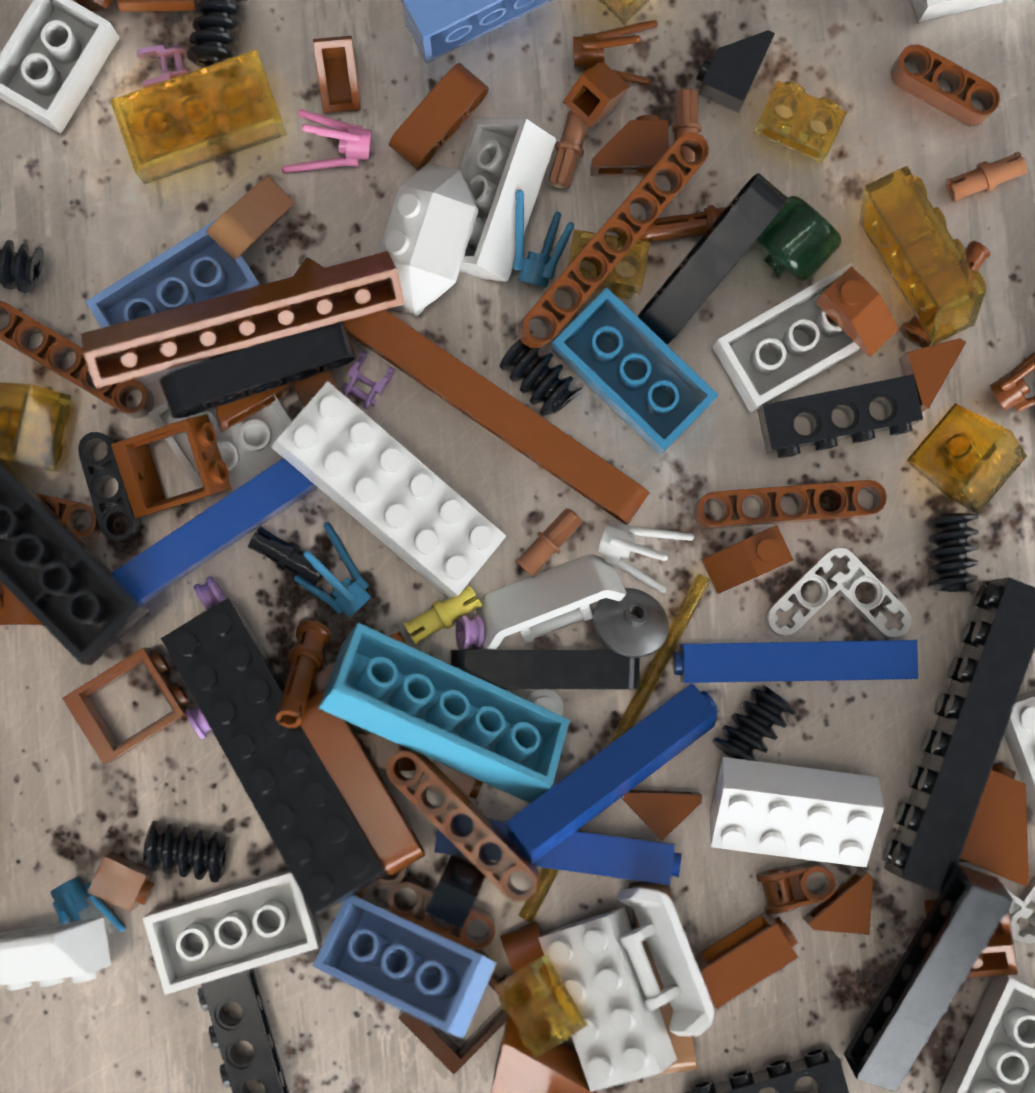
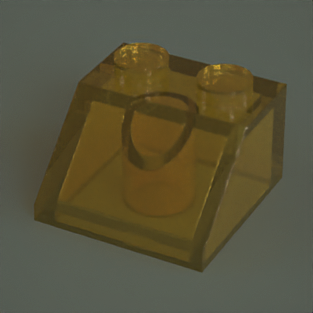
M0 382V457L6 463L55 471L57 462L62 456L63 447L61 442L64 428L71 414L69 406L71 395L31 384Z
M955 403L907 459V462L951 500L979 514L1027 458V455L1011 430Z

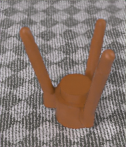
M652 20L599 33L573 37L574 68L584 67L585 72L597 65V63L604 62V48L639 43L641 41L639 35L627 37L624 35L655 28L658 22ZM613 70L624 81L643 85L651 83V80L647 77Z
M1035 352L1011 372L990 384L991 390L1005 411L1014 406L1018 413L1026 408L1035 405V396L1025 397L1031 390L1023 377L1035 369Z

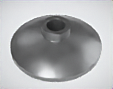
M625 588L627 594L620 602L608 598L599 600L594 610L593 624L598 637L609 649L622 656L641 658L652 655L662 647L668 636L669 623L663 607L652 596L637 589ZM630 614L636 615L639 619L633 618Z

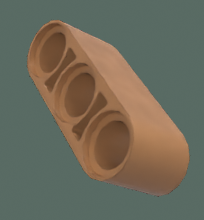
M267 175L224 212L208 228L206 233L235 261L294 206L295 202Z

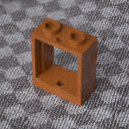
M208 414L188 418L111 444L135 519L231 489L229 471L226 464L222 461L216 442L217 434L215 428L210 423ZM186 432L203 487L165 499L148 444Z
M141 648L63 697L64 702L103 765L115 761L186 716L185 709L188 708L186 705L190 703V699L179 683L173 685L166 673L170 670V667L158 650L153 652L151 648ZM144 663L173 711L119 744L90 696Z
M763 912L694 955L710 999L716 1009L798 958L792 948L798 942L787 924L783 923L779 916L773 919L769 914Z

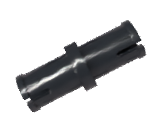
M261 526L252 536L248 548L277 563L276 567L284 571L287 569L314 586L322 577L303 556L304 552L298 549L299 545L293 541L288 543Z

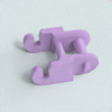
M162 44L137 50V57L139 59L146 58V55H149L151 58L159 57L162 67L160 77L147 79L142 82L143 89L149 90L151 86H155L157 89L174 86L173 81L179 80L183 82L186 78L190 77L191 73L188 70H184L182 56L187 52L186 48L174 45L173 48L166 49L165 45ZM174 58L176 71L168 72L166 59Z
M361 351L359 359L354 362L347 374L351 378L349 383H344L342 388L345 389L343 392L344 396H348L350 393L364 401L363 408L367 409L370 404L374 406L376 400L373 398L376 393L382 395L395 369L390 367L387 375L382 378L381 382L375 383L359 372L367 356V352ZM357 380L372 387L369 395L354 387Z

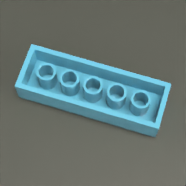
M360 623L356 624L342 643L319 705V709L529 803L535 801L552 787L570 721Z

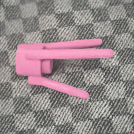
M300 109L297 112L298 116L335 128L330 129L303 124L302 130L320 136L339 139L338 153L346 154V157L286 165L282 167V172H303L340 166L358 167L359 159L369 160L372 130L363 129V126L350 125Z

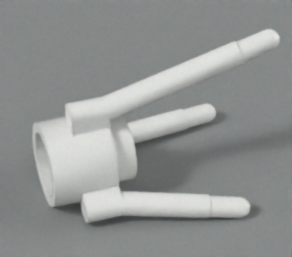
M619 522L617 527L607 524L597 552L606 555L605 563L619 567L662 594L666 593V587L625 562L621 557L628 559L632 551L666 561L668 555L634 543L635 537L630 535L689 541L694 539V535L680 531L633 527Z

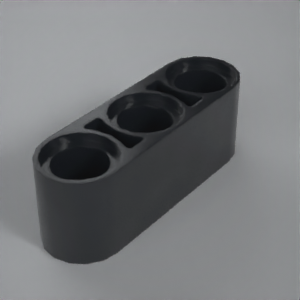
M90 432L80 440L78 454L99 528L102 534L110 540L130 543L140 535L142 521L140 517L136 519L134 517L111 444L116 443V441L103 433ZM99 442H106L108 446L107 455L100 461H95L92 457L93 447ZM115 478L118 482V491L114 496L106 498L102 491L103 484L108 479ZM126 515L129 520L128 530L121 535H117L113 530V522L118 516Z

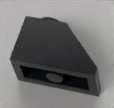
M769 30L718 48L713 60L705 58L696 77V80L702 82L698 92L699 95L739 113L775 33Z
M451 855L426 913L462 929L478 896L485 875L475 865Z

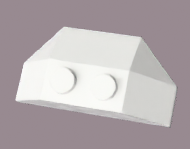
M426 164L399 186L378 253L388 251L396 265L405 304L388 308V310L418 316L425 310L424 307L438 299L456 283L479 211L464 173L461 170Z

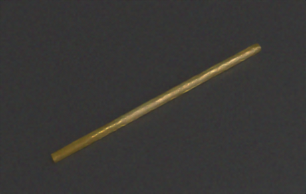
M699 573L695 577L669 627L668 636L664 644L653 657L640 682V689L636 690L608 745L636 725L711 582L709 578ZM542 869L538 888L532 897L525 901L518 916L528 922H533L559 870Z

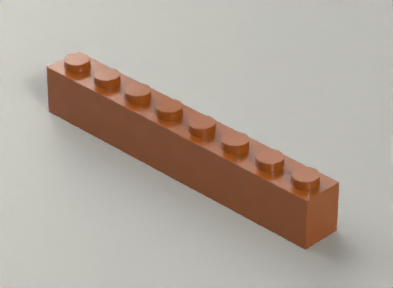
M388 251L81 333L83 353L95 388H100L405 304L397 267Z

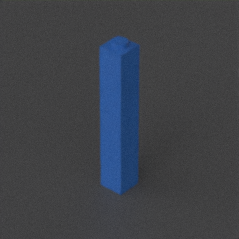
M283 458L113 571V573L145 604L318 487Z
M917 640L680 644V652L673 653L674 675H680L681 683L918 679Z
M691 683L506 821L508 836L528 861L534 864L715 726L718 712L716 703L707 692H700Z
M457 814L454 820L456 829L463 834L471 833L474 826L472 819L468 815ZM488 818L516 846L507 833L506 821L508 820ZM437 828L434 852L465 856ZM577 830L536 861L534 865L536 867L670 885L671 876L679 877L682 853L674 852L675 843ZM488 842L483 845L482 852L487 860H501L502 851L497 844Z

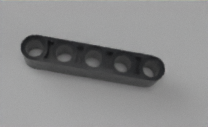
M759 172L756 173L645 305L638 318L666 345L669 344L786 204L788 197Z
M341 321L260 343L178 369L164 375L159 381L172 417L179 419L340 368L353 362L357 357L344 322Z
M450 650L451 666L501 689H640V658L622 656L612 650Z

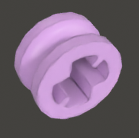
M212 576L206 578L204 585H194V590L206 610L226 599Z
M460 616L457 620L456 642L460 650H467L469 646H472L474 650L482 648L484 643V623L481 616H473L471 620L467 616Z
M197 706L195 709L191 707L185 709L186 716L196 734L201 739L207 737V732L211 728L200 708Z

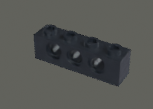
M914 374L763 404L757 409L766 454L777 452L778 458L801 454L800 447L814 445L816 451L834 448L838 446L837 440L852 437L853 443L876 439L875 432L889 430L890 436L912 432V425L923 420ZM871 402H879L884 406L886 412L884 420H877L871 416L869 411ZM834 409L843 410L847 414L849 421L846 428H840L833 423L831 415ZM796 417H805L811 423L809 435H801L795 430L794 420Z
M254 968L201 984L202 987L198 988V998L204 1012L209 1011L212 1026H209V1036L215 1050L220 1049L223 1064H220V1074L225 1088L231 1087L232 1093H250L246 1087V1081L257 1079L263 1083L265 1093H290ZM228 1002L237 1003L242 1008L243 1017L240 1019L229 1018L224 1011V1005ZM241 1040L249 1042L254 1049V1055L251 1057L240 1056L235 1049V1043Z
M818 1048L804 1053V1058L793 1062H789L788 1059L775 1060L768 1063L765 1070L754 1073L751 1070L737 1071L730 1074L727 1081L716 1084L711 1080L702 1081L691 1086L692 1091L685 1092L759 1093L763 1088L771 1087L775 1089V1093H801L795 1091V1084L798 1079L804 1076L811 1077L813 1083L808 1091L802 1093H849L840 1059L832 1050L827 1051L825 1048Z

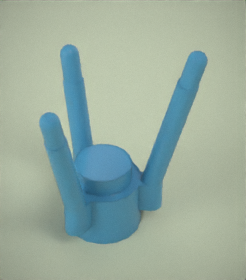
M517 190L515 260L512 269L520 271L519 281L547 288L549 278L553 279L556 265L574 229V224L569 222L566 225L550 257L549 254L561 219V213L555 212L541 254L529 251L527 258H524V193L522 190Z
M326 522L324 523V529L354 582L346 578L341 583L308 550L304 551L303 556L335 588L331 592L335 598L298 575L294 577V580L329 604L338 614L344 612L350 618L371 598L366 591L370 585L361 577L331 524Z
M76 877L50 891L54 899L52 904L58 914L60 923L69 922V917L71 921H80L78 913L89 907L86 901L89 898L119 931H125L126 926L102 899L87 893L91 882L83 885L80 878Z

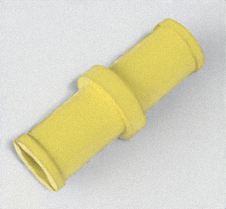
M469 585L458 596L448 598L441 603L439 600L432 603L433 608L409 622L403 623L416 645L421 640L444 627L446 630L453 627L452 622L458 620L460 616H465L471 611L482 607V604L476 598L473 588Z

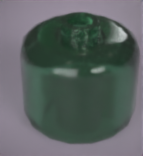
M791 195L788 196L784 207L757 238L756 242L767 254L763 261L778 275L786 271L796 280L808 281L838 250L842 244V238L839 232L817 210L800 197Z

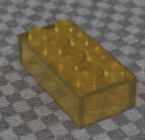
M257 49L110 100L134 171L144 184L288 135Z
M904 166L865 185L859 223L932 344H937L974 326L986 293L985 281L979 271H973L966 261V252L962 243L957 238L953 239L946 229L947 223L942 211L938 207L933 208L922 179L918 176L914 177L908 166Z

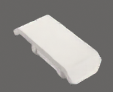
M594 554L582 556L536 574L534 577H528L485 594L480 599L482 607L477 608L476 616H481L484 623V647L496 650L504 637L519 631L525 645L534 642L535 638L581 620L585 622L593 619L589 604L604 598L620 602L627 593L615 568L605 563L601 556Z
M645 888L620 890L618 901L633 908L640 927L620 936L623 947H626L646 997L644 1001L647 1009H657L670 1002L673 1014L669 1031L677 1036H700L712 1025L714 1006L672 900L666 894ZM643 940H646L663 983L664 989L662 990L659 989L641 943Z

